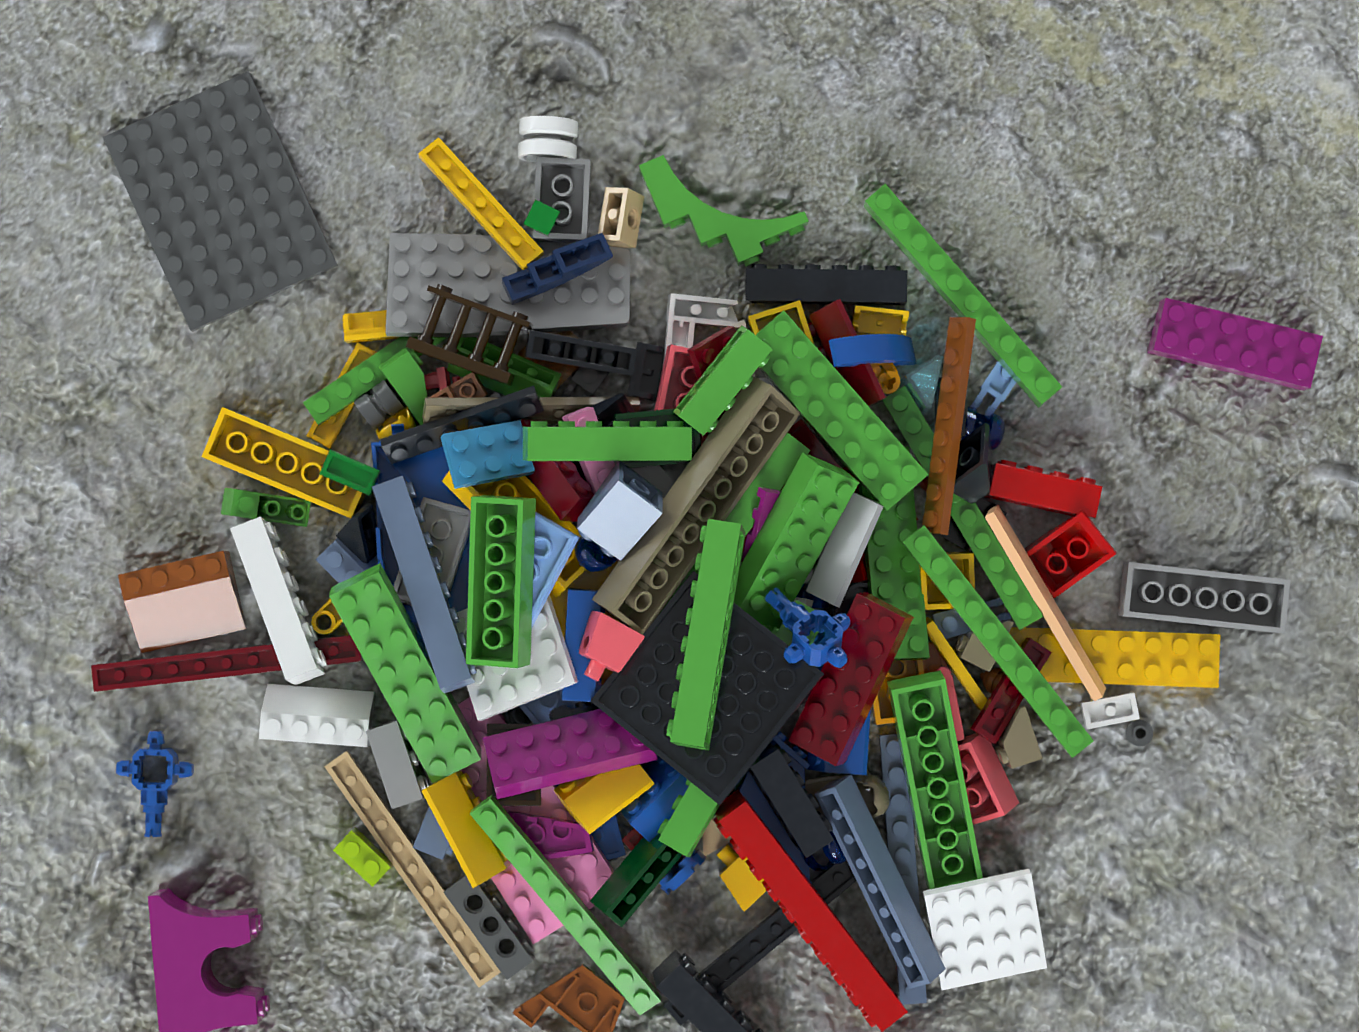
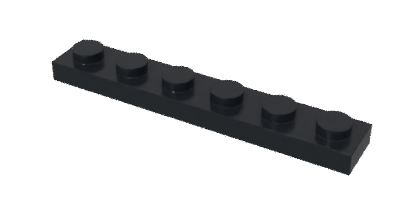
M531 386L380 439L381 447L390 463L394 464L443 447L441 436L445 433L517 421L543 412V403L535 386Z

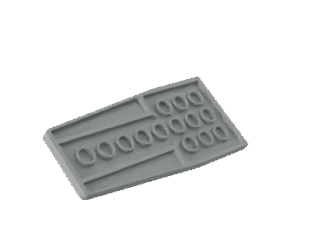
M390 233L386 336L418 337V335H422L436 295L429 293L427 288L428 285L436 288L437 284L453 289L452 294L509 315H512L513 311L529 317L527 321L534 325L532 331L558 332L626 327L629 325L630 251L627 248L609 247L613 258L562 285L512 305L503 287L502 277L522 271V269L491 236L475 234ZM535 241L544 251V255L540 259L551 256L555 249L572 244ZM446 299L433 337H450L461 307L460 304ZM471 309L461 337H478L486 314ZM497 318L490 336L508 335L512 323ZM522 327L520 334H527L529 329Z

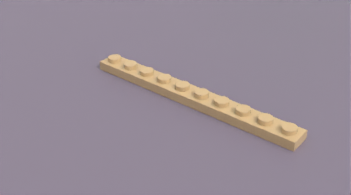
M347 750L324 766L476 985L481 987L501 973L443 893L445 891L444 887L418 850L413 848V843Z

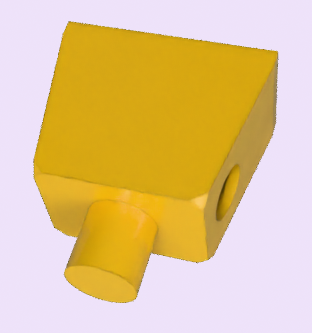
M726 844L716 854L726 865L719 872V876L745 912L766 892V888L762 884L764 879L758 881L745 862L748 858L746 857L742 860Z

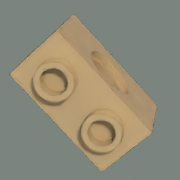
M605 187L598 234L603 233L608 245L612 247L636 248L644 196L629 188Z

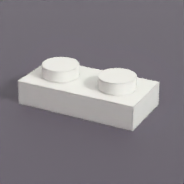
M1134 692L1080 703L1085 729L1087 730L1140 719Z

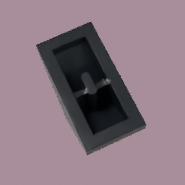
M367 503L336 535L363 563H369L377 555V524L373 505Z

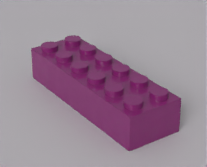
M1164 298L1159 302L1147 353L1303 391L1311 388L1323 336Z
M601 709L483 737L497 799L657 760V754Z

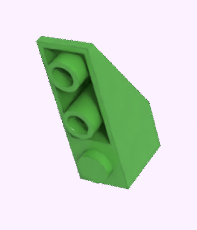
M225 488L221 514L249 519L262 517L265 521L307 527L311 502L304 499Z

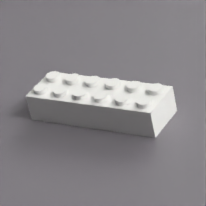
M258 517L230 528L286 681L298 685L326 674L324 666L327 665L322 650L319 651L315 646L314 641H317L318 638L313 626L306 622L305 616L309 614L304 601H300L296 595L299 586L294 575L291 576L286 568L290 566V562L286 552L282 551L278 546L277 542L281 541L276 526H272L271 522Z

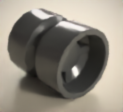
M385 380L372 388L373 395L365 394L354 401L360 413L374 430L384 423L386 414L394 416L405 408Z

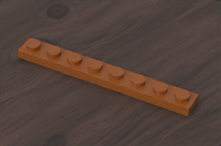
M949 317L922 526L925 525L931 534L948 535L976 324V319L970 317Z

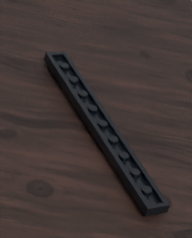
M843 854L811 881V884L828 905L857 880ZM780 907L777 908L699 974L705 972L713 980V986L717 992L724 991L797 930L794 925L796 921L791 924L782 912V909ZM668 999L663 1002V1006L680 1026L688 1020Z

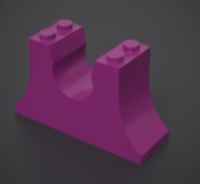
M159 889L148 896L159 1032H208L225 1027L258 1024L266 1016V1012L270 1011V999L268 995H265L264 988L248 985L231 988L221 984L213 975L211 959L214 951L218 948H235L251 942L260 935L259 931L263 930L262 914H258L257 908L236 910L200 908L183 901L170 889Z

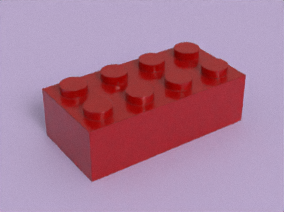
M1001 460L992 464L990 492L985 498L1068 516H1074L1084 511L1090 519L1096 518L1103 486L1095 485V479L1080 477L1072 480L1069 479L1070 474L1058 471L1044 474L1043 468L1030 465L1021 469L1016 467V462Z

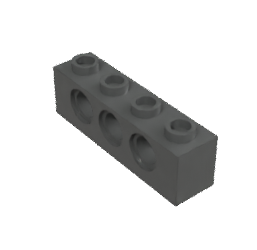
M464 875L446 888L443 893L503 976L508 980L534 960L535 957L532 953L535 950L526 938L522 940L518 935L519 927L512 917H505L501 911L504 907L497 896H490L485 889L488 886L486 881L472 888L467 876ZM479 895L483 900V905L479 908L472 907L468 901L469 896ZM490 916L495 917L499 923L498 928L494 930L488 929L484 924V919ZM506 938L513 941L515 948L512 951L506 952L500 947V941Z

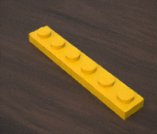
M439 137L418 153L419 158L522 270L527 269V264L537 261L544 255V251Z

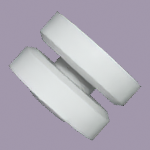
M529 116L520 119L519 134L526 138V140H523L518 145L519 159L536 163V157L577 159V146L569 142L578 137L577 121L555 116Z

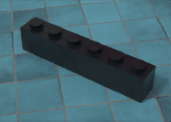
M751 264V268H746L745 304H789L800 300L801 304L829 305L841 299L843 305H906L908 270H901V266L896 265L885 266V270H874L873 265H860L858 270H847V265H832L831 269H821V265L809 264L805 265V269H794L792 264H779L778 269H767V264Z

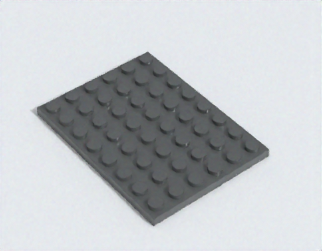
M249 71L103 137L190 331L194 332L338 266Z

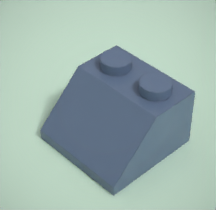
M338 538L315 559L338 583L378 564L377 555L369 563H363Z

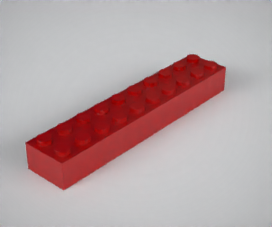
M739 789L727 797L715 813L716 817L713 821L716 827L726 839L731 836L729 841L733 849L742 860L746 857L748 858L745 862L749 866L750 871L758 881L764 879L762 884L766 888L767 893L774 902L780 900L778 905L791 924L796 921L794 925L798 933L807 944L812 942L810 946L814 950L815 955L823 965L826 964L832 977L839 986L842 985L849 999L860 1009L871 1027L877 1025L881 1032L886 1030L908 1013L897 994Z

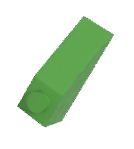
M404 348L378 367L406 407L409 408L419 425H422L424 401L427 398L424 373L420 369L423 363L414 351L409 353Z

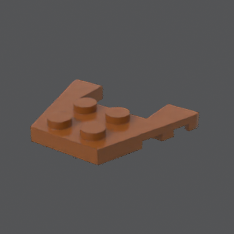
M581 964L516 1007L512 1013L532 1028L548 1006H550L582 1032H613L625 997L586 965Z

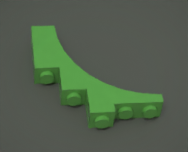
M664 155L639 165V171L663 227L678 228L686 223L685 219L689 218L701 247L707 245L708 248H712L723 242L722 238L726 237L738 266L744 264L745 267H749L751 264L758 263L760 261L759 257L763 256L761 244L765 243L766 247L781 241L780 236L787 233L790 236L797 235L805 231L804 226L808 225L809 220L805 211L785 218L766 220L741 218L721 212L702 202L687 190L673 173Z

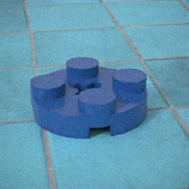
M694 849L690 857L683 855L681 857L682 860L678 863L679 866L676 867L674 865L659 882L660 888L667 895L670 894L671 890H676L695 872L694 866L696 864L701 865L705 861L706 856L699 849Z

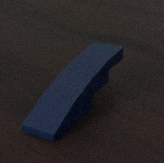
M603 233L553 250L551 256L527 264V269L502 277V284L511 304L514 305L592 270L613 258V254Z

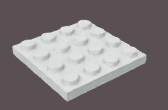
M550 594L532 627L530 665L521 668L475 665L477 673L473 674L475 683L467 685L477 720L483 721L578 683ZM468 608L457 612L460 622L456 623L458 632H463L466 640Z
M1030 869L923 891L931 939L946 968L938 976L942 990L1047 968Z

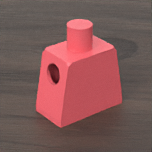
M592 611L579 648V654L590 659L584 675L599 682L605 668L614 672H620L645 636L602 612Z

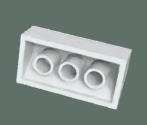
M267 684L261 709L259 739L368 747L370 742L366 731L372 729L375 692Z

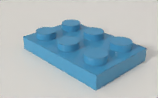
M520 420L445 433L441 436V442L455 489L532 475L535 472L532 461L523 460V428Z

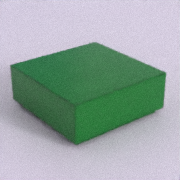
M535 199L524 225L549 237L560 211Z

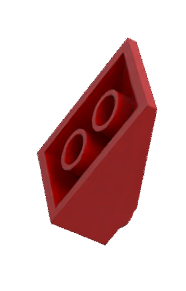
M1084 511L1056 526L1024 548L1053 599L1117 554Z

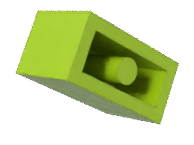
M356 827L333 849L372 887L393 866L388 857Z

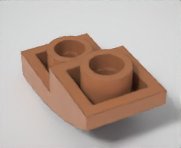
M472 372L429 398L485 397L488 393L477 374Z

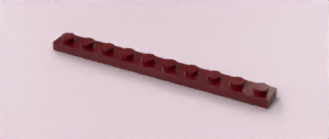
M351 635L323 638L314 641L318 650H322L327 665L363 661L362 655ZM273 644L91 665L94 692L282 670Z

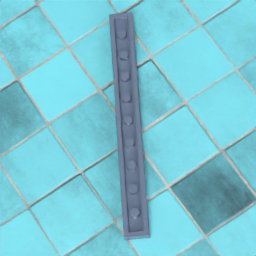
M897 734L879 735L882 780L889 791V806L885 812L887 849L920 915L913 814ZM896 963L898 995L902 1004L927 1003L926 985L909 989Z

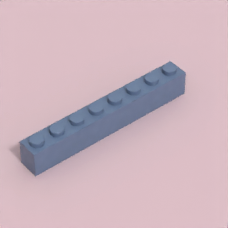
M403 476L372 486L440 690L445 694L475 683L473 674L477 673L475 665L466 664L465 649L467 640L463 632H458L456 623L460 622L455 607L450 608L447 598L451 597V593L446 581L441 582L439 573L443 572L438 557L432 556L430 548L434 547V543L429 531L424 532L422 523L426 522L421 507L416 508L413 498L417 497V493L413 483H408Z
M852 775L833 780L815 793L823 813L833 828L832 831L909 989L930 984L946 968Z

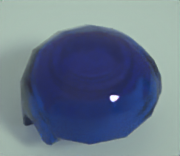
M582 536L579 537L575 545V555L578 563L588 571L601 572L611 567L617 561L616 557L607 556L601 550L600 545L593 540L587 541Z

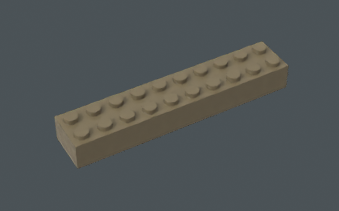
M753 377L749 386L744 390H740L735 397L736 401L728 411H725L717 426L708 435L664 497L663 513L627 555L617 563L592 599L622 624L642 635L656 619L695 564L697 553H702L703 542H700L702 525L707 526L708 519L726 520L801 414L772 385Z

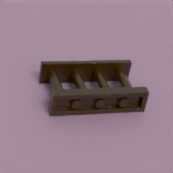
M437 284L436 288L428 285L427 291L436 295L422 335H418L417 339L409 336L406 347L511 386L515 376L508 372L510 368L507 366L522 327L529 330L533 329L534 325L527 321L529 317L513 311L512 315L462 298L452 294L453 289L441 284ZM447 299L460 304L461 307L447 344L440 348L433 345L434 340L432 337ZM471 309L485 313L486 317L473 352L469 353L468 357L458 354L459 349L457 347ZM499 318L512 324L498 362H494L492 367L483 363L484 358L482 356L495 321Z

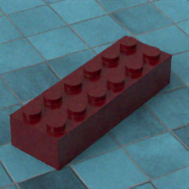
M867 592L856 594L847 614L850 618V625L843 632L841 645L842 650L847 654V663L841 668L834 667L828 661L824 663L821 670L824 675L812 689L788 740L834 766L846 763L914 616Z

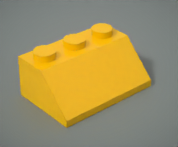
M640 764L561 783L553 791L567 812L591 834L655 784Z

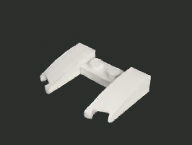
M669 294L664 359L667 346L671 344L686 348L693 347L695 324L718 327L734 326L735 328H740L742 325L746 327L745 320L738 322L732 307L738 304V301Z

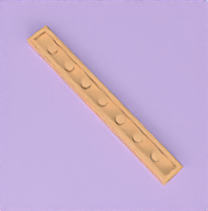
M999 505L990 508L985 516L988 524L1092 700L1096 701L1103 698L1106 690L1104 683Z

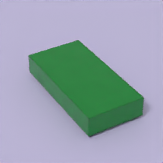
M330 449L319 474L370 496L373 491L372 486H375L381 471Z

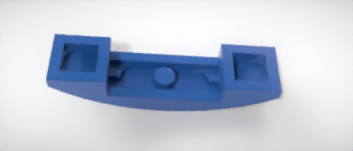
M870 334L829 340L834 367H854L862 363H893L894 366L917 364L912 338L905 335Z

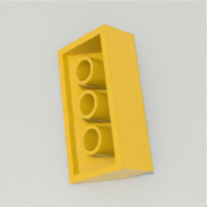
M459 770L429 785L422 790V793L472 888H475L507 869L511 863L470 815L471 810L483 801L479 796L476 797L471 789L473 783L469 775Z

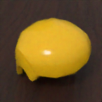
M407 407L386 419L382 424L383 429L380 431L377 428L376 433L380 440L392 435L391 424H404V431L416 427L414 417L409 408Z

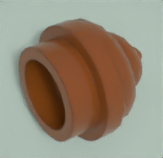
M993 668L990 672L980 673L983 686L988 693L992 694L1004 675L1002 669Z

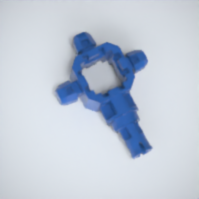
M774 588L773 591L771 590L766 595L765 601L780 613L783 625L788 627L793 633L792 644L784 651V658L789 663H796L803 659L809 666L820 667L828 661L837 668H841L847 663V654L841 648L843 632L850 625V618L845 613L837 614L833 617L824 610H814L809 613L802 604L790 602L778 588ZM810 630L814 633L825 631V637L828 640L825 641L824 646L821 644L816 645L815 643L809 645L807 636L810 635Z
M150 731L147 739V744H150V747L139 749L132 756V761L122 760L117 762L116 774L130 777L132 774V784L138 790H141L140 805H143V812L146 813L144 837H162V813L165 812V805L168 804V789L178 782V776L179 778L192 776L194 774V764L180 761L178 764V754L172 748H162V744H165L163 732ZM145 755L166 757V761H168V777L165 782L144 781L142 772Z

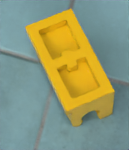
M855 305L852 325L857 336L870 334H898L906 336L909 311Z
M387 310L346 313L343 315L344 341L348 344L398 339L399 337L386 336Z

